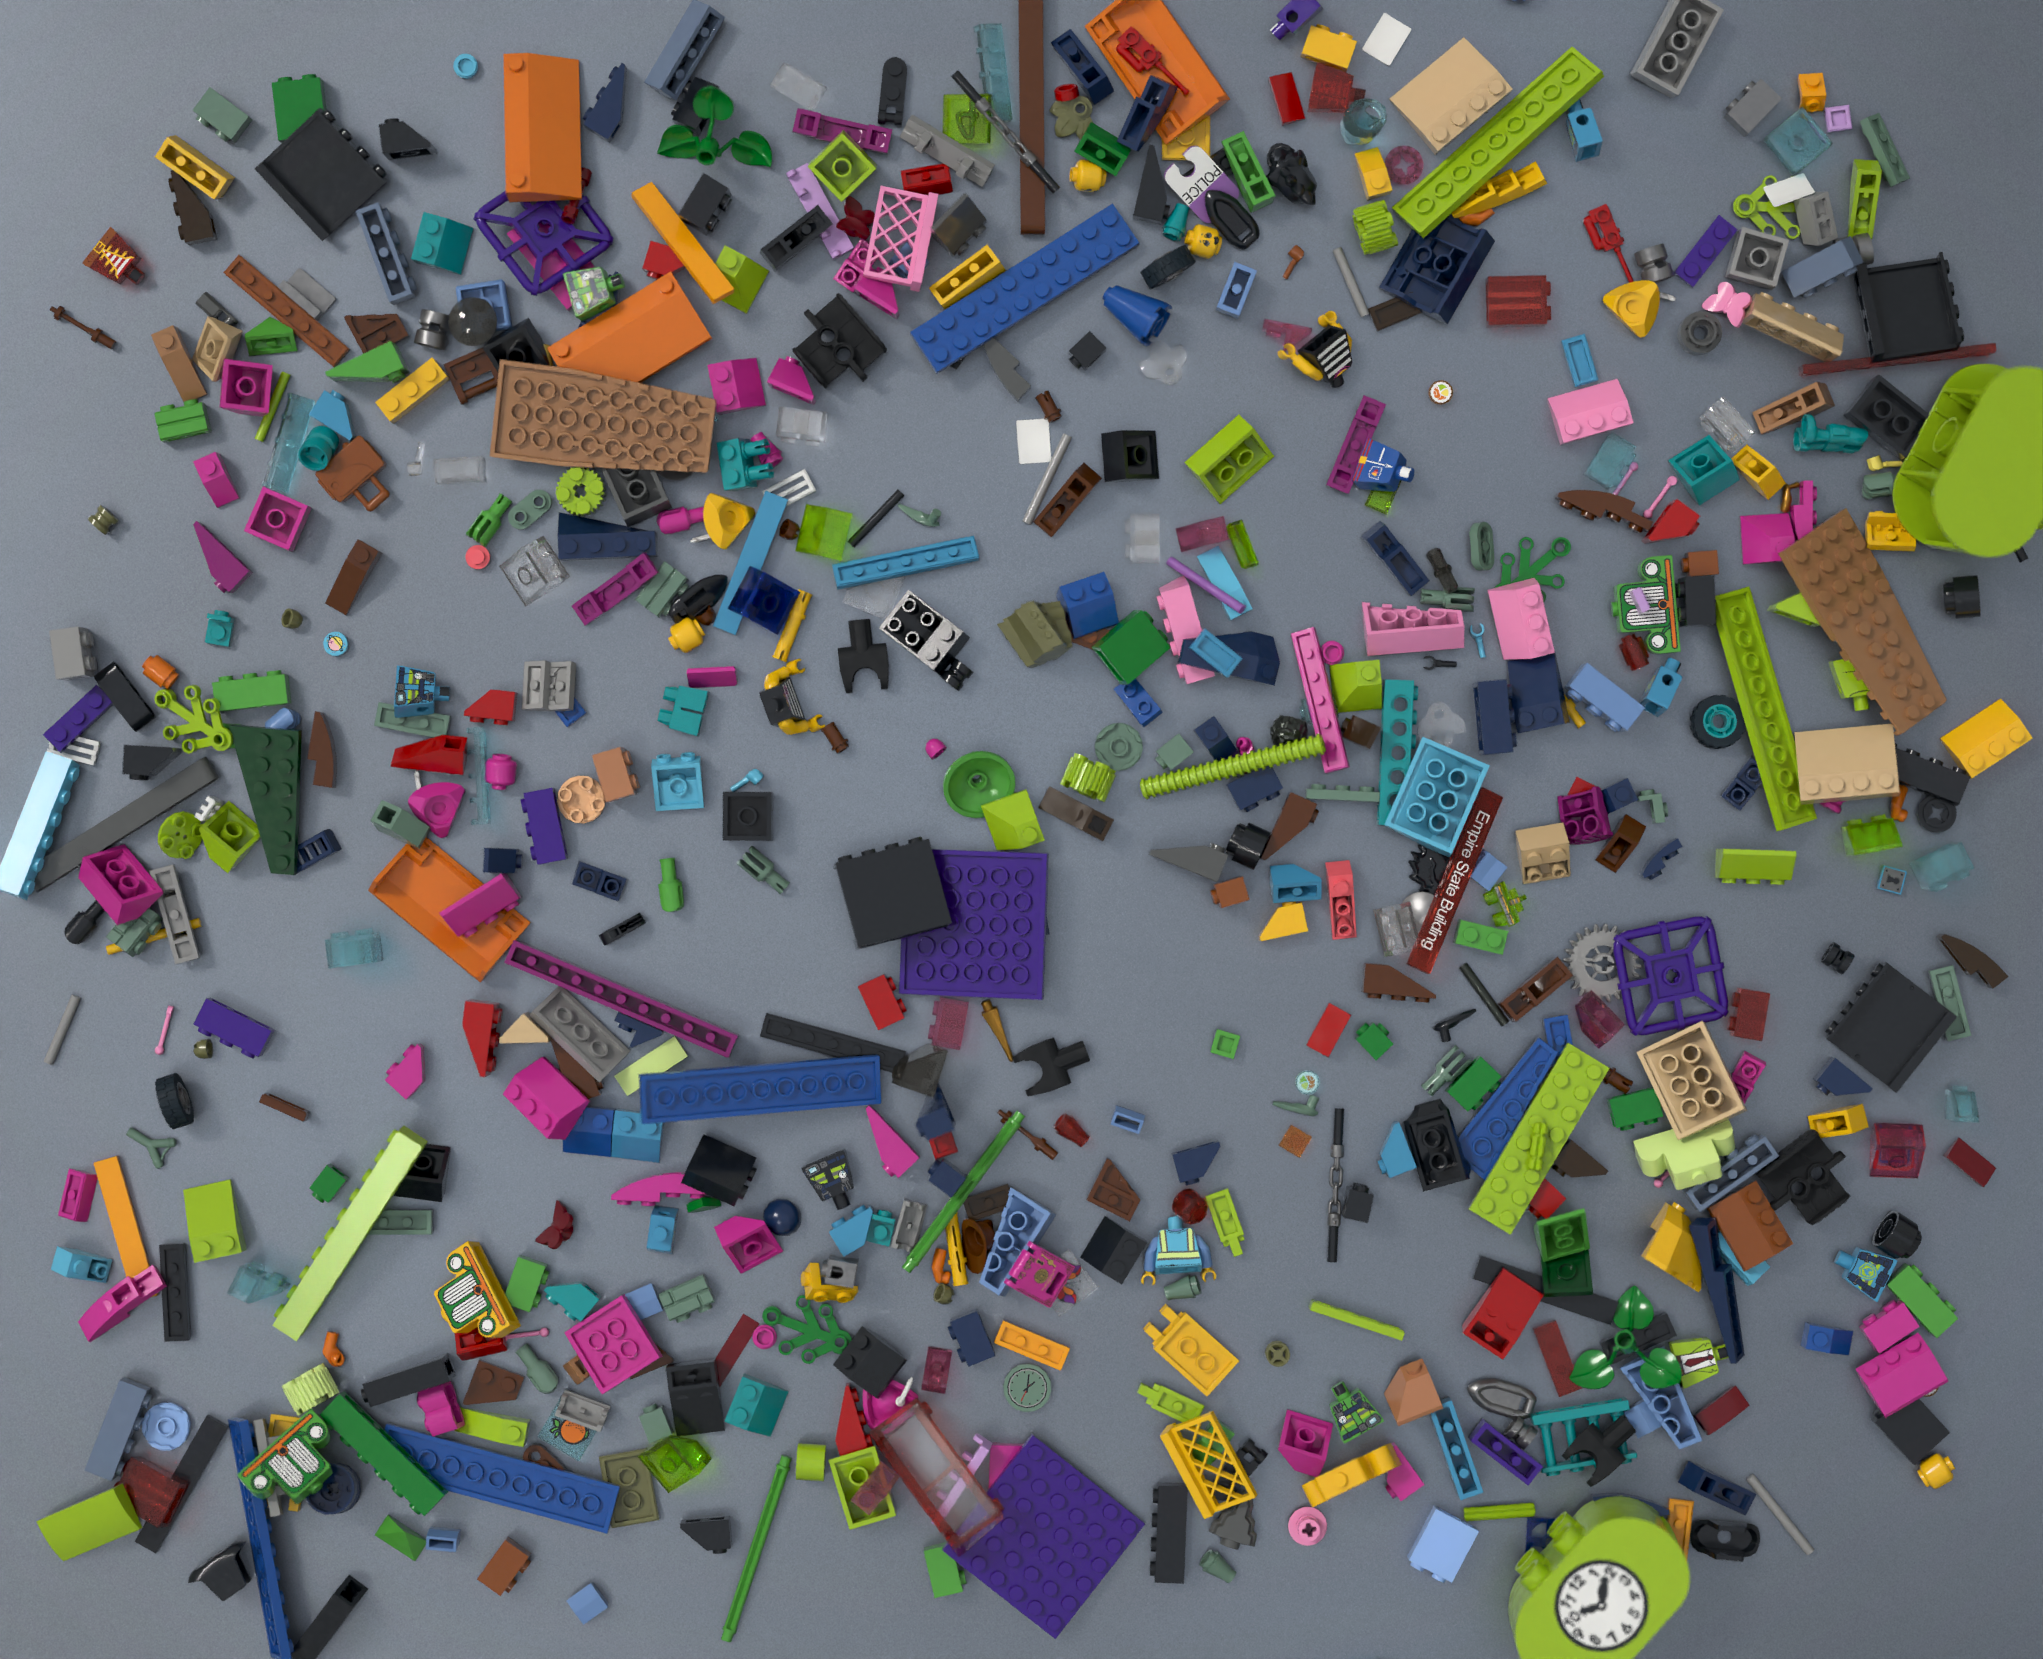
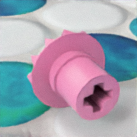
M1304 1506L1295 1510L1291 1515L1288 1530L1291 1537L1297 1543L1310 1546L1323 1539L1327 1531V1522L1322 1512L1314 1507Z

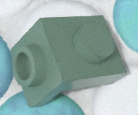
M1654 789L1640 791L1637 801L1649 800L1652 823L1665 822V817H1668L1667 803L1662 802L1661 793L1655 794Z

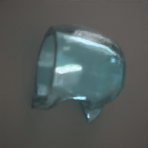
M1363 98L1353 102L1346 109L1340 122V131L1344 141L1347 144L1360 146L1373 141L1386 123L1387 113L1385 106L1373 99ZM1368 107L1375 109L1380 119L1369 115L1365 110Z

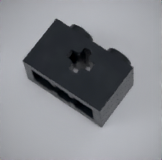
M1353 1183V1187H1346L1341 1215L1344 1218L1368 1223L1374 1194L1367 1185Z

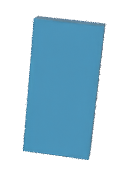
M1585 334L1562 340L1561 344L1574 387L1598 381Z
M1205 628L1189 646L1193 652L1226 678L1230 676L1243 659Z

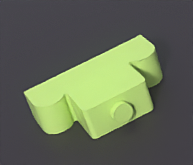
M1729 1120L1681 1140L1677 1139L1674 1130L1671 1129L1633 1141L1636 1158L1642 1172L1646 1176L1656 1177L1667 1169L1677 1190L1721 1178L1722 1170L1719 1156H1727L1735 1150L1733 1128Z

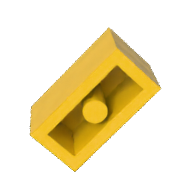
M1317 24L1316 27L1311 25L1300 57L1346 73L1357 41L1352 40L1353 36L1350 34L1339 32L1338 35L1330 32V28L1324 25Z

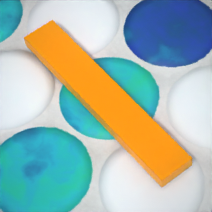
M650 182L633 191L631 194L632 199L711 302L715 304L733 294V286L656 186Z
M119 1156L94 1162V1167L126 1277L130 1276L133 1278L150 1267V1263Z

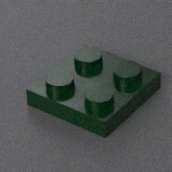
M1589 1249L1543 1262L1540 1253L1544 1297L1593 1294Z

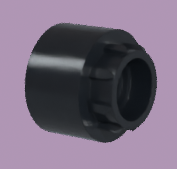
M1977 575L1953 577V582H1945L1943 584L1945 613L1948 615L1955 614L1956 619L1981 617Z
M1241 823L1237 824L1227 845L1226 852L1233 856L1232 861L1254 870L1271 832L1252 823H1248L1247 826Z
M1892 1211L1878 1225L1872 1242L1875 1247L1894 1259L1909 1258L1918 1249L1922 1235L1915 1222L1898 1211Z

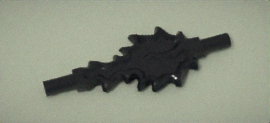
M1418 845L1421 852H1411L1414 861H1408L1413 869V874L1409 875V878L1421 885L1420 892H1428L1440 898L1443 891L1450 887L1448 881L1452 879L1453 875L1457 874H1454V871L1450 869L1453 854L1447 857L1422 845Z

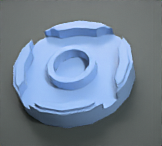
M161 1402L154 1405L145 1413L142 1422L144 1437L152 1447L158 1450L170 1451L180 1447L187 1440L191 1431V1420L188 1413L182 1406L173 1402Z

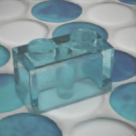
M1610 432L1583 475L1607 490L1612 486L1617 487L1624 476L1621 474L1622 469L1625 465L1629 467L1637 455L1634 453L1636 446L1614 432Z

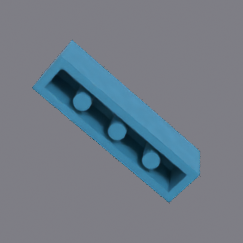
M1450 1397L1441 1399L1443 1409L1430 1413V1417L1457 1495L1460 1500L1484 1492L1453 1402Z

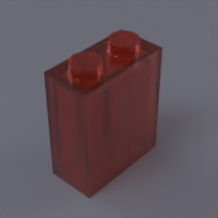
M1546 275L1488 276L1485 279L1486 328L1541 327L1547 324V320H1551V306H1547V296L1551 294L1550 281H1546Z
M131 1457L125 1463L124 1473L114 1487L123 1483L138 1517L157 1528L168 1527L189 1483L143 1457Z

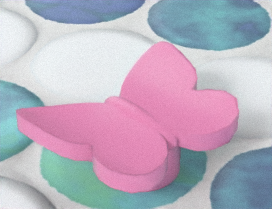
M1722 282L1718 285V294L1708 297L1703 302L1702 307L1708 312H1723L1727 314L1732 325L1739 328L1745 317L1744 309L1750 306L1752 297L1745 292L1737 294L1733 285L1728 282Z

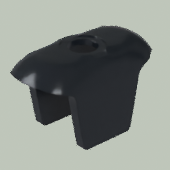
M1699 1520L1694 1523L1691 1529L1690 1541L1694 1549L1714 1559L1743 1562L1744 1557H1749L1756 1553L1760 1544V1533L1754 1524ZM1720 1531H1730L1731 1540L1728 1543L1723 1544L1718 1541L1717 1536Z
M246 1541L232 1542L229 1546L218 1552V1554L195 1568L189 1576L188 1583L202 1581L221 1601L227 1600L244 1588L251 1581L249 1572L240 1555V1551Z

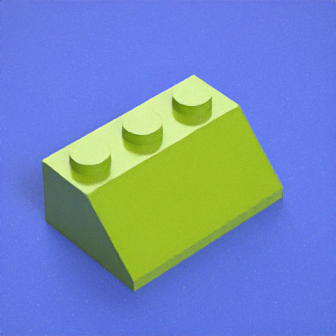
M1238 414L1184 463L1214 499L1221 504L1269 462L1274 455L1255 429Z
M1716 849L1715 878H1722L1721 883H1736V879H1746V884H1760V879H1769L1770 884L1785 885V880H1792L1796 851Z

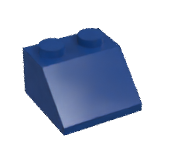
M1105 572L1059 587L1056 597L1064 609L1065 619L1073 639L1115 626L1119 623L1114 595Z
M587 1106L567 1138L563 1140V1152L611 1157L612 1131L616 1109Z

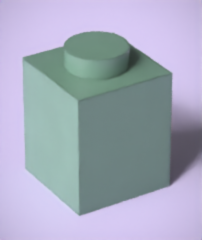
M1178 733L1155 751L1158 754L1155 759L1163 769L1168 767L1171 771L1194 752Z
M654 1403L643 1408L644 1412L639 1415L649 1444L673 1434L674 1430L664 1405L657 1407V1404Z

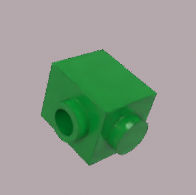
M1365 1022L1357 1029L1356 1033L1358 1035L1354 1038L1374 1060L1379 1059L1393 1045L1387 1037L1389 1032L1381 1023L1375 1025L1371 1022L1368 1025Z
M330 1163L326 1165L309 1189L313 1191L312 1196L318 1201L329 1203L349 1180V1177Z

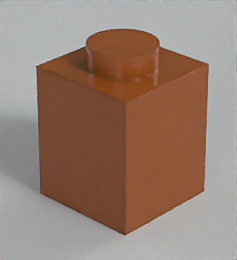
M1717 550L1685 553V558L1681 559L1682 572H1686V576L1718 575Z

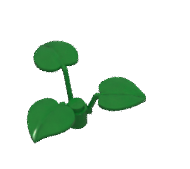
M712 86L699 90L693 102V108L697 116L710 118L707 137L700 142L699 137H694L692 130L688 127L672 125L664 131L657 151L659 155L674 158H691L696 156L701 164L711 165L715 162L716 156L721 157L722 153L732 145V155L741 163L764 165L767 167H771L772 151L769 143L761 134L754 131H743L739 139L734 137L719 149L717 140L712 137L715 119L726 120L731 117L734 111V104L726 93Z
M1637 1286L1628 1289L1618 1300L1613 1319L1618 1328L1625 1330H1621L1615 1335L1614 1341L1616 1346L1613 1347V1353L1609 1361H1607L1606 1355L1599 1350L1593 1349L1584 1352L1577 1359L1569 1377L1574 1384L1586 1389H1601L1608 1386L1614 1379V1371L1609 1365L1614 1362L1618 1351L1624 1354H1630L1634 1351L1646 1361L1640 1367V1376L1642 1381L1651 1388L1663 1389L1681 1382L1682 1371L1680 1364L1670 1351L1663 1348H1655L1651 1351L1648 1358L1636 1347L1637 1342L1632 1334L1634 1328L1638 1330L1645 1329L1654 1318L1652 1304Z

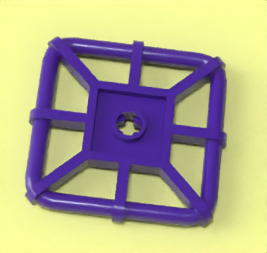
M506 190L483 205L478 212L474 213V220L478 228L498 253V259L501 262L504 261L520 284L534 296L546 292L564 279L563 273L580 270L581 267L605 252L613 244L614 238L611 236L608 227L589 204V198L583 196V194L577 209L583 210L599 233L578 230L572 224L563 222L561 220L563 211L555 201H538L534 205L530 202H520L525 211L515 218L489 214L508 201ZM486 222L511 226L521 239L505 248ZM539 223L550 226L548 233H541L539 231ZM573 238L599 242L598 245L576 260H573L563 247L564 244ZM525 245L536 258L533 282L529 280L511 256ZM556 250L567 266L539 284L542 261Z
M1695 916L1666 923L1665 921H1659L1656 925L1624 931L1619 935L1616 934L1613 938V951L1619 978L1617 986L1618 990H1621L1626 1021L1630 1028V1033L1633 1035H1650L1674 1029L1681 1031L1685 1027L1692 1026L1701 1021L1705 1023L1716 1021L1723 1016L1726 1017L1729 1013L1727 1010L1728 997L1722 970L1725 968L1724 962H1721L1715 928L1711 923L1712 919L1708 916ZM1698 926L1685 948L1671 951L1668 932ZM1706 932L1711 964L1695 967L1693 950ZM1659 934L1663 953L1647 955L1627 940ZM1623 947L1644 961L1646 978L1629 981ZM1670 969L1672 972L1677 973V977L1673 979L1674 982L1670 983L1669 979H1666V974H1668ZM1713 971L1719 1004L1699 990L1697 974ZM1648 984L1651 1000L1636 1021L1630 988ZM1695 996L1715 1011L1684 1017L1680 999ZM1672 1001L1675 1015L1674 1020L1645 1025L1658 1004Z

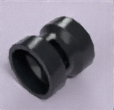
M954 658L950 663L951 667L949 670L944 671L940 677L959 691L963 687V681L966 678H970L974 672Z
M1832 942L1822 956L1821 962L1826 966H1833L1836 972L1843 975L1849 968L1855 955L1849 951H1843L1840 945Z

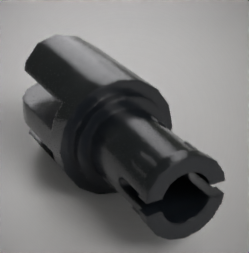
M97 900L85 912L78 911L66 925L64 934L66 939L72 944L84 942L97 928L96 921L105 911Z

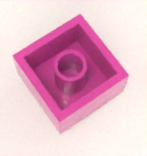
M263 487L244 531L293 552L312 507Z

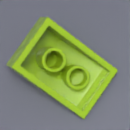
M231 1179L183 1190L189 1241L194 1263L242 1253L247 1250Z
M875 1446L828 1460L849 1530L896 1516L895 1503Z

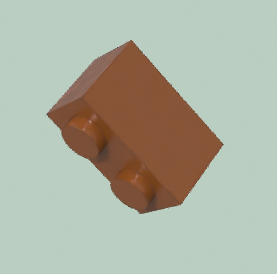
M1243 876L1213 884L1214 889L1210 890L1213 903L1215 905L1219 904L1220 908L1250 900Z
M508 1536L477 1580L499 1596L504 1591L509 1593L517 1582L513 1579L518 1571L524 1573L531 1563L528 1560L531 1552Z

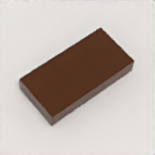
M268 1092L262 1094L259 1101L303 1122L310 1115L309 1110Z

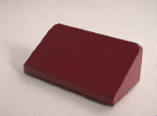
M1959 1137L1943 1155L1981 1187H1985L1996 1170L1994 1165Z

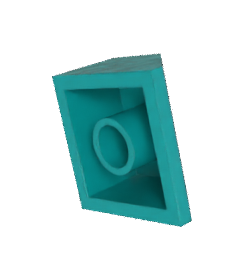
M423 212L411 259L415 263L462 275L474 228L448 218Z
M1707 435L1668 460L1687 492L1699 506L1740 480L1732 459L1710 435Z
M744 1373L724 1422L746 1431L771 1437L789 1391Z

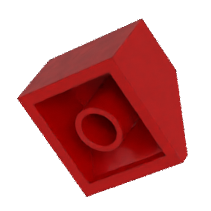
M1678 499L1669 502L1642 539V542L1648 544L1679 539L1684 536L1688 537L1699 526L1700 523L1697 520L1700 515Z

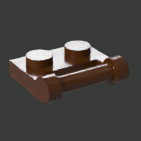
M483 347L443 364L461 405L468 403V399L497 387L498 372ZM492 372L494 378L465 391L463 390L461 384Z

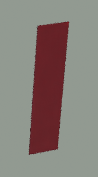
M744 1313L716 1357L720 1387L752 1337L754 1330L760 1324Z

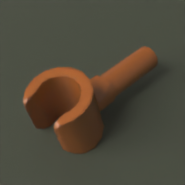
M1295 245L1288 253L1293 260L1289 263L1282 276L1287 280L1296 264L1304 256V251L1298 245Z

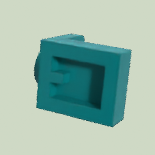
M215 610L214 614L207 613L209 620L205 643L230 647L235 618L229 617V612Z
M879 1209L878 1213H872L866 1241L889 1247L896 1222V1217H892V1212Z

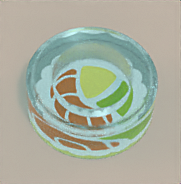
M1304 1070L1297 1075L1295 1085L1302 1094L1310 1095L1318 1090L1320 1080L1313 1071Z

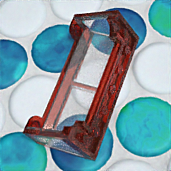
M915 1398L871 1430L870 1434L884 1457L956 1555L960 1557L1004 1519V1515L1001 1512L1004 1510V1507L997 1497L992 1500L939 1430L930 1416L933 1411L926 1401L921 1403L918 1398Z

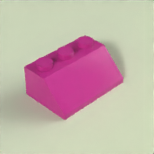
M125 844L84 856L82 859L78 878L117 925L138 919L163 895V890Z
M501 873L441 911L440 915L458 937L464 935L467 938L478 931L476 926L485 922L488 925L499 918L497 913L505 909L508 912L518 906L517 900L522 897L508 874Z
M546 1057L539 1058L515 1074L503 1093L547 1139L565 1140L590 1102Z
M1919 1333L1856 1368L1863 1387L1885 1418L1949 1382L1932 1351Z

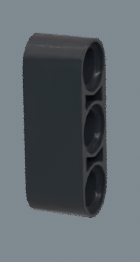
M114 661L94 676L96 682L135 732L156 718L154 712Z

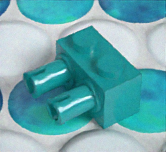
M737 438L716 443L724 491H738L758 487L757 480L774 477V472L767 471L774 469L770 462L754 466L753 456L770 453V448L763 447L770 445L766 438L750 442V439Z

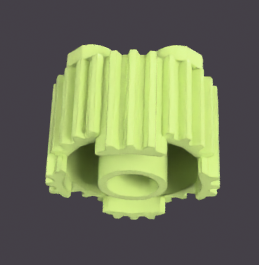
M324 1363L281 1386L298 1416L339 1393L338 1387Z

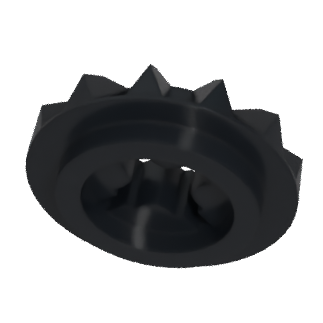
M1927 796L1919 804L1917 815L1920 824L1927 831L1939 833L1948 830L1954 824L1957 811L1955 805L1932 796ZM1932 806L1936 809L1945 807L1942 810L1943 812L1940 813L1941 820H1938L1937 817L1928 818L1933 813Z

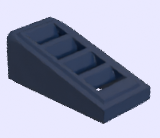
M331 829L323 830L298 845V851L305 863L302 865L298 858L297 874L341 850ZM315 842L317 843V845H318V847H319V849H320V851H321V853H322V854H320V855H319V853H318V851H317V849H316V847H315V845H314ZM306 847L308 848L313 859H310L308 853L305 850Z

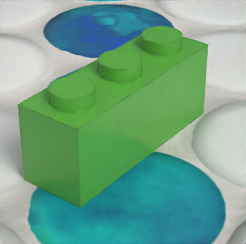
M281 670L266 672L267 676L257 677V673L243 674V679L233 680V676L218 677L219 682H212L213 696L220 703V712L292 704L288 675L281 674Z
M1903 1263L1890 1276L1886 1286L1905 1304L1907 1309L1932 1336L1938 1338L1958 1319L1954 1314L1956 1309L1947 1300L1943 1302L1937 1296L1940 1292L1931 1282L1926 1284L1921 1279L1923 1273L1914 1264L1910 1267L1908 1264Z

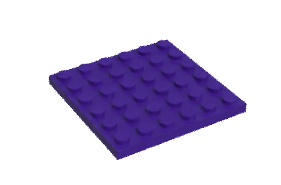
M932 849L952 923L947 927L901 938L899 994L1043 1000L1049 854Z
M1031 1434L943 1546L942 1551L1056 1639L1140 1532L1145 1523Z

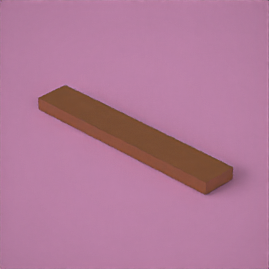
M238 255L223 272L281 323L292 328L295 335L333 367H336L350 351L345 344L242 256Z

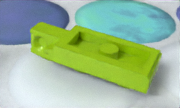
M1228 1188L1206 1195L1205 1198L1220 1241L1224 1247L1230 1245L1234 1257L1242 1255L1243 1252L1239 1242L1244 1240V1233Z
M1140 1383L1137 1390L1138 1394L1147 1397L1145 1403L1149 1404L1151 1408L1181 1422L1200 1416L1205 1407L1204 1404L1156 1383L1153 1388Z

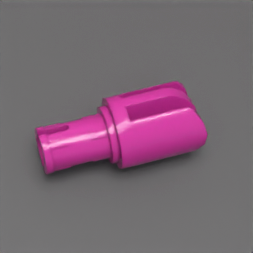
M684 506L666 510L657 515L656 522L664 534L689 530L691 524L704 521V506L687 510Z

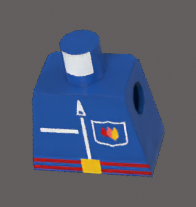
M1367 438L1352 481L1359 489L1394 492L1397 490L1400 480L1406 482L1413 480L1414 468L1406 467L1407 460L1399 451Z

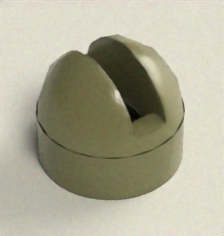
M288 608L284 611L281 622L283 627L296 629L302 624L303 618L298 611Z
M202 1039L194 1044L195 1049L193 1052L195 1056L201 1059L212 1057L213 1045L210 1039Z
M941 1283L934 1291V1301L944 1305L949 1304L953 1301L951 1297L955 1293L950 1286Z

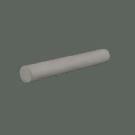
M1342 247L1333 250V253L1362 318L1370 313Z
M71 995L44 1059V1062L53 1065L81 999L76 995Z

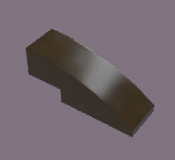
M1946 934L1936 936L1966 975H1972L1976 972L1988 988L1994 989L2008 978L1998 964L1976 947Z

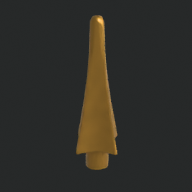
M990 999L981 1002L984 1009L981 1012L982 1016L999 1040L1008 1060L1013 1062V1054L1003 1030L997 1005L993 1007Z

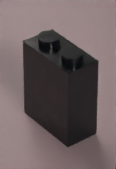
M703 1134L681 1183L735 1206L738 1198L743 1200L749 1186L745 1185L746 1181L751 1182L757 1168L753 1167L756 1157Z
M1920 1399L1887 1418L1877 1408L1873 1412L1874 1417L1871 1419L1913 1465H1916L1950 1433Z

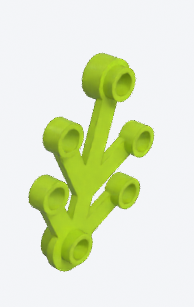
M1766 176L1762 180V184L1751 195L1742 194L1734 200V213L1740 218H1749L1760 229V232L1764 233V229L1769 227L1772 229V235L1776 234L1775 226L1767 224L1758 213L1767 212L1782 227L1787 239L1794 240L1800 235V228L1792 224L1782 213H1796L1794 203L1788 202L1774 207L1770 200L1768 202H1757L1765 194L1763 187L1766 186V180L1771 179L1773 183L1777 182L1774 176ZM1741 203H1747L1749 205V209L1747 211H1743L1741 209ZM1789 228L1796 230V236L1789 235Z
M190 685L184 690L185 697L191 700L193 712L176 701V694L172 689H161L155 694L154 700L158 707L162 709L169 708L189 722V724L180 726H166L163 729V736L167 740H173L180 735L202 731L209 736L199 740L194 738L184 740L182 742V749L185 753H193L200 748L209 746L218 751H224L231 747L233 737L230 730L223 727L219 711V701L216 698H210L205 700L202 706L200 698L201 689L199 686ZM191 688L195 691L194 696L190 693ZM162 695L165 697V703L162 701ZM210 702L214 705L213 710L209 706ZM204 710L210 713L213 726L206 722ZM170 729H172L174 732L173 736H171L169 733ZM218 735L222 737V743H220ZM189 742L192 743V750L188 747Z

